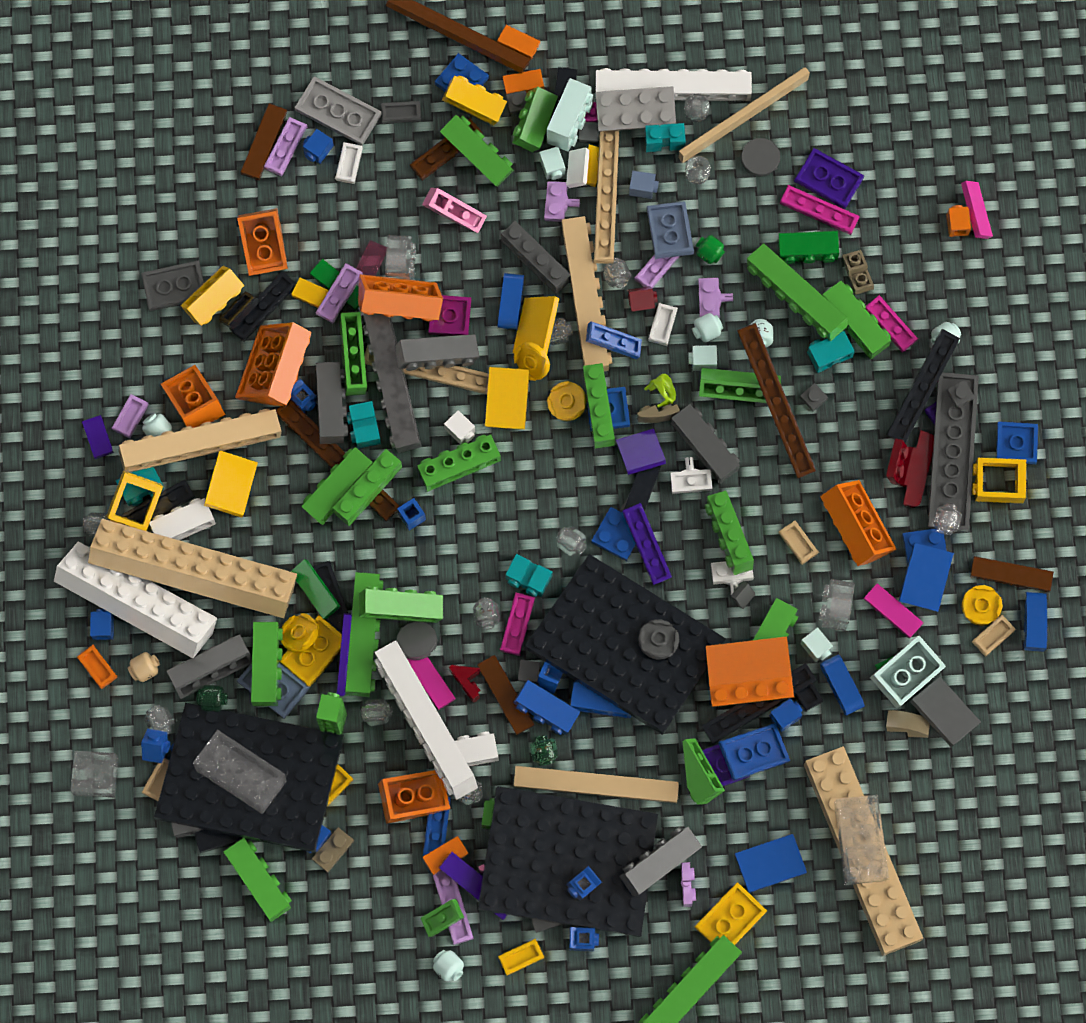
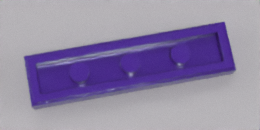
M639 503L622 510L652 584L655 585L671 578V573L642 504Z
M344 613L337 684V694L340 696L345 695L352 621L351 613Z
M450 852L439 866V869L479 901L482 876L456 854ZM494 913L501 920H504L507 916L506 914Z

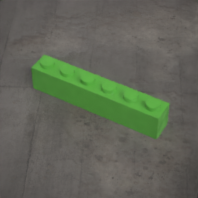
M764 243L747 258L748 271L753 276L757 275L765 287L772 288L775 291V295L781 301L785 300L793 312L801 314L803 320L809 326L813 325L822 338L826 337L829 341H832L848 326L847 317Z
M355 572L346 680V695L370 697V691H375V679L371 678L372 671L376 672L377 667L373 654L378 650L379 640L375 639V632L380 630V620L359 617V593L370 586L383 590V580H380V574Z
M724 935L721 938L716 936L709 944L712 948L707 953L703 951L695 959L697 964L692 969L688 967L681 975L683 977L682 981L679 984L674 982L667 990L669 995L664 1000L660 998L653 1005L655 1010L650 1015L646 1013L639 1023H679L742 954V951Z

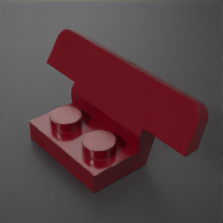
M920 430L916 448L907 447L903 440L895 439L886 474L891 484L907 488L903 504L904 506L914 508L921 503L933 453L934 435Z

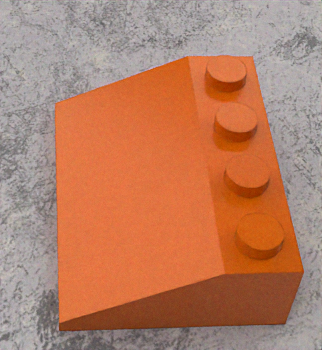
M294 322L260 325L235 398L273 406L287 405L291 398L293 385L297 381L299 368L304 360L305 350L310 342L311 332Z
M787 636L706 646L712 707L794 698Z

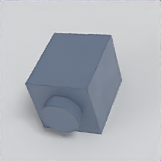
M632 171L629 196L652 199L653 193H657L659 181H655L656 174Z

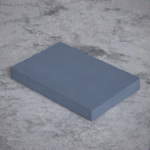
M685 201L647 206L655 259L693 255L694 248Z
M279 663V668H282V680H278V688L282 690L281 700H278V706L268 707L285 719L310 687ZM252 664L249 665L237 680V683L250 693L252 689Z

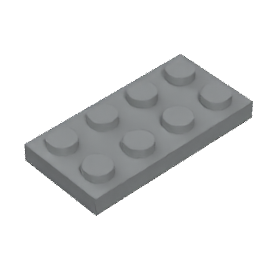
M315 76L295 106V111L361 146H363L382 115L380 110Z
M673 86L596 92L598 132L644 129L646 125L676 124Z

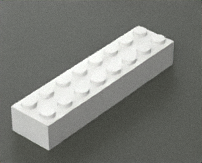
M79 541L57 565L54 582L191 658L196 656L214 632L217 621L215 616L149 580L88 563L90 548Z
M397 641L375 651L377 659L374 662L382 678L384 677L390 693L394 695L398 707L406 716L405 718L409 726L413 728L415 736L420 745L422 744L429 761H432L438 777L442 778L449 796L453 794L457 800L477 789L478 786L474 774Z

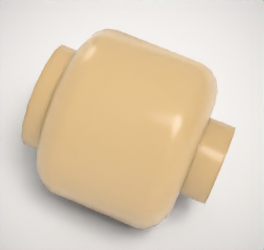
M143 652L130 660L128 670L135 681L145 682L158 674L160 663L155 655L151 656L149 653Z

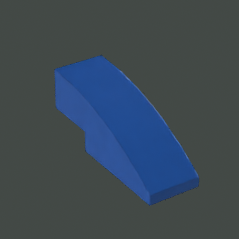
M1026 592L1024 650L1044 652L1047 649V596L1044 593Z

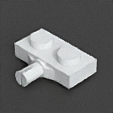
M689 457L685 458V470L670 473L672 494L712 491L711 470L694 469L693 457H690V459Z
M726 561L711 563L713 585H730L731 595L734 589H737L739 583L754 579L753 570L733 575Z

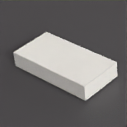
M343 142L335 177L336 181L355 184L363 146Z
M587 148L569 151L566 186L569 188L587 184L589 150Z
M658 303L648 341L665 346L668 345L677 307Z

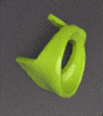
M667 374L659 375L644 388V390L649 389L650 391L657 388L665 400L657 405L658 408L673 404L676 400L675 388Z

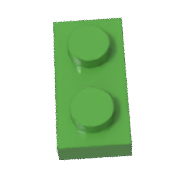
M451 899L421 917V921L428 937H432L460 921L464 916L457 900Z

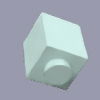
M559 147L540 152V162L547 180H556L565 175V165Z
M717 345L692 347V352H688V363L692 364V371H701L702 368H717Z
M818 627L803 638L800 643L815 662L820 659L821 661L826 660L831 655L830 651L833 648V645Z

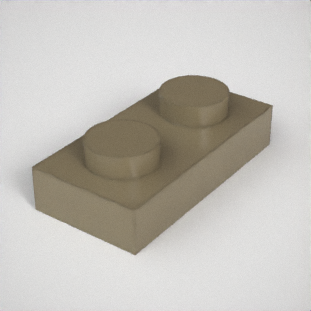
M338 827L314 855L312 860L328 873L353 844L354 840Z

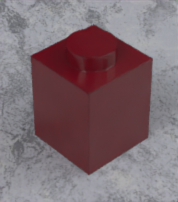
M651 286L627 290L631 311L655 308L654 303H658L657 292L653 291Z

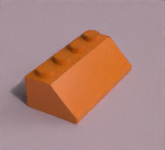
M359 274L358 305L364 314L374 315L376 313L383 314L386 317L402 316L405 319L421 318L424 321L439 320L443 297L437 283Z
M860 480L837 484L820 496L824 507L828 510L833 519V524L840 532L842 540L848 547L852 559L856 562L857 566L869 564L897 550Z

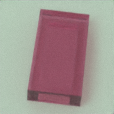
M370 240L356 269L363 272V275L376 276L387 254L388 247Z

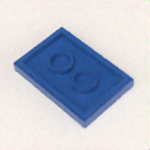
M914 543L899 602L938 612L954 553Z
M776 723L718 743L733 781L790 762Z
M793 834L734 854L748 893L807 874Z

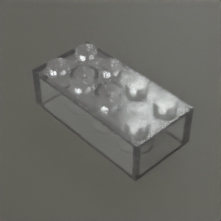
M219 730L215 732L193 762L197 772L261 814L265 812L287 782L285 773Z
M878 795L836 799L834 806L845 885L887 881L889 874Z

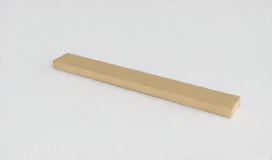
M806 67L682 148L679 151L680 161L682 163L686 162L806 82L810 72Z
M619 130L600 132L594 263H614Z
M367 345L364 355L365 364L372 366V362L375 361L374 355H370ZM456 365L450 368L437 366L433 369L420 367L412 371L403 369L404 374L486 395L488 393V373Z
M523 766L515 767L514 787L669 803H677L679 782Z

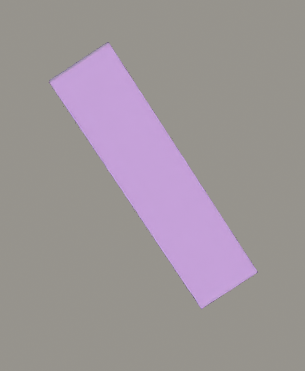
M440 871L433 875L441 904L443 905L451 899H456L464 916L463 919L448 927L453 944L456 945L472 940L473 935L458 885L444 872Z

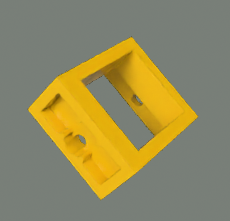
M978 458L976 463L973 464L972 476H975V483H972V495H975V501L1024 503L1026 499V459ZM983 466L1015 467V493L983 492Z
M123 471L107 513L108 519H111L110 521L147 531L163 488L162 484ZM126 483L154 492L143 523L115 514Z

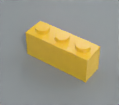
M454 76L450 80L442 98V101L493 126L499 121L507 103L506 100H503V96L497 93L491 94L485 91V87L478 84L473 85L463 76Z
M222 266L180 306L196 324L202 326L209 323L217 311L224 309L227 302L231 298L236 297L244 285L230 268Z

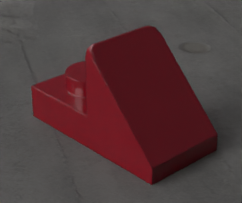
M458 665L449 666L450 673L471 701L474 703L480 699L478 692L481 690L474 681L470 682V680L479 675L481 669Z

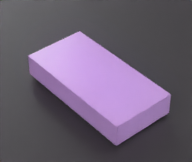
M130 394L112 430L131 438L149 405L148 402Z

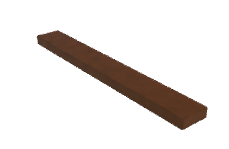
M387 0V7L521 74L530 64V58L414 0Z
M756 322L738 329L737 332L797 478L815 472L816 469Z
M291 399L287 405L280 406L276 410L277 416L329 467L333 468L344 460L345 452L337 444H319V427ZM384 490L369 504L386 522L397 512V508L400 507Z

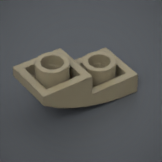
M858 250L842 255L855 295L874 290V284L867 270L868 265L862 251Z
M670 404L661 408L659 412L656 405L652 407L648 405L639 410L637 420L642 423L668 421L680 412L677 404L674 406Z
M888 710L887 731L907 732L908 737L929 738L930 724L923 716L904 711Z

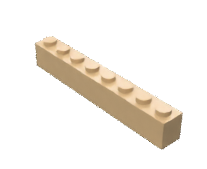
M585 216L562 219V232L584 366L603 363L604 371H609V364H612L611 352L607 353L606 348L586 342L589 322L592 321L606 326L605 315H601L600 308H603L602 296L598 297L597 290L600 289L599 278H595L594 271H597V264L594 263V259L592 260L591 253H594L593 241H589L588 234H591L590 222L586 223Z
M263 409L252 415L250 413L242 414L239 418H223L217 423L205 422L195 428L188 426L177 432L166 431L156 437L149 435L138 441L127 440L119 445V454L124 471L134 472L281 437L282 431L276 410Z

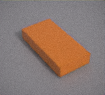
M508 25L504 27L497 40L498 43L531 60L540 45L539 40Z
M541 69L503 76L506 94L520 91L528 92L537 86L544 89Z
M94 645L77 656L101 689L118 678Z
M458 836L422 857L432 875L441 871L439 866L450 852H453L461 859L469 854Z

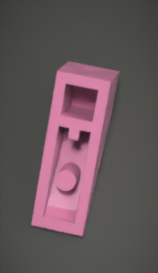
M430 188L422 204L433 212L476 233H479L487 217L485 214L438 188Z

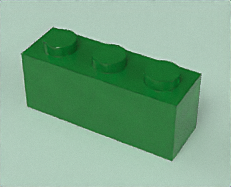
M838 231L779 233L778 256L787 264H793L796 261L814 263L821 260L830 263L838 260Z

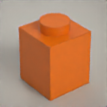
M962 205L952 206L948 209L946 215L949 237L969 235L971 230L969 208Z

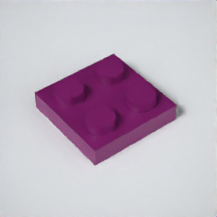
M442 295L443 301L439 320L429 322V334L444 336L468 335L472 298Z

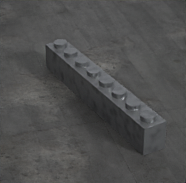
M361 312V318L365 317L366 322L363 325L365 335L370 338V343L367 344L369 353L374 355L375 361L372 362L374 373H378L379 380L376 381L378 391L383 393L381 405L383 411L387 410L388 417L385 418L387 428L391 429L392 436L389 437L391 446L396 448L398 453L420 448L422 446L404 370L399 369L395 351L397 341L391 317L376 313L374 315H367Z

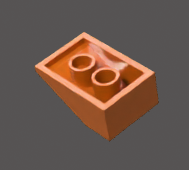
M278 209L239 215L237 219L249 276L288 269Z
M196 365L161 383L162 388L186 427H199L205 422H213L225 415L217 397Z
M435 770L386 778L378 783L386 824L450 810L447 791L442 778L438 777Z

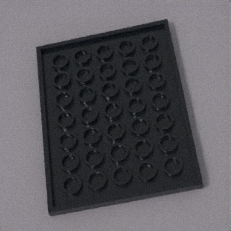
M589 554L531 636L524 649L663 735L708 668L706 646L724 644L726 638ZM664 620L672 624V627L677 630L679 644L672 656L666 659H653L642 652L638 637L641 628L649 623V621Z
M185 702L154 818L155 820L177 823L315 853L345 737L343 734L337 735L336 733L323 732L318 729Z
M497 786L477 910L641 937L648 888L641 894L632 896L619 876L624 873L623 868L631 862L636 864L640 861L638 857L647 850L649 852L653 851L658 814ZM589 866L602 883L583 899H575L568 892L567 889L569 887L566 884ZM585 877L577 882L583 890L590 886Z

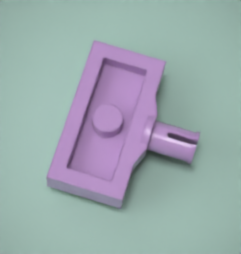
M547 182L544 219L545 221L562 222V219H565V212L568 206L579 207L580 199H568L566 182Z
M718 278L699 279L700 317L711 313L720 318L721 302H733V293L721 294Z
M690 862L681 863L683 907H692V901H696L695 888H691V880H695L694 868H690Z

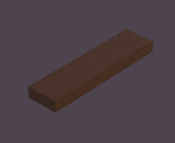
M268 104L242 167L241 175L260 180L264 171V165L273 149L286 117L287 109Z
M470 118L468 120L471 123L469 127L473 131L478 129L483 134V132ZM445 137L412 162L410 167L423 181L460 151Z
M974 556L970 577L1050 592L1054 572Z
M494 655L477 664L516 736L532 728L534 723L528 712L524 714L516 709L517 705L513 701L517 693L496 656Z

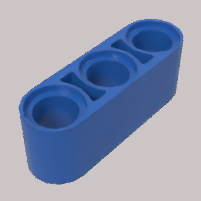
M504 273L498 328L518 329L524 275Z
M838 654L821 662V670L843 713L848 715L865 707L863 699L840 655Z

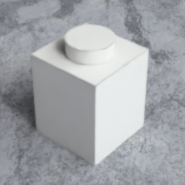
M457 411L444 423V429L459 444L468 443L475 436V426L460 411Z

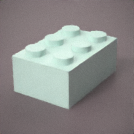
M571 78L569 79L547 127V144L568 152L571 146H575L578 139L577 132L579 129L582 130L586 121L584 119L586 112L590 113L593 106L591 86Z
M917 636L875 672L870 679L890 702L898 708L946 666L920 636Z

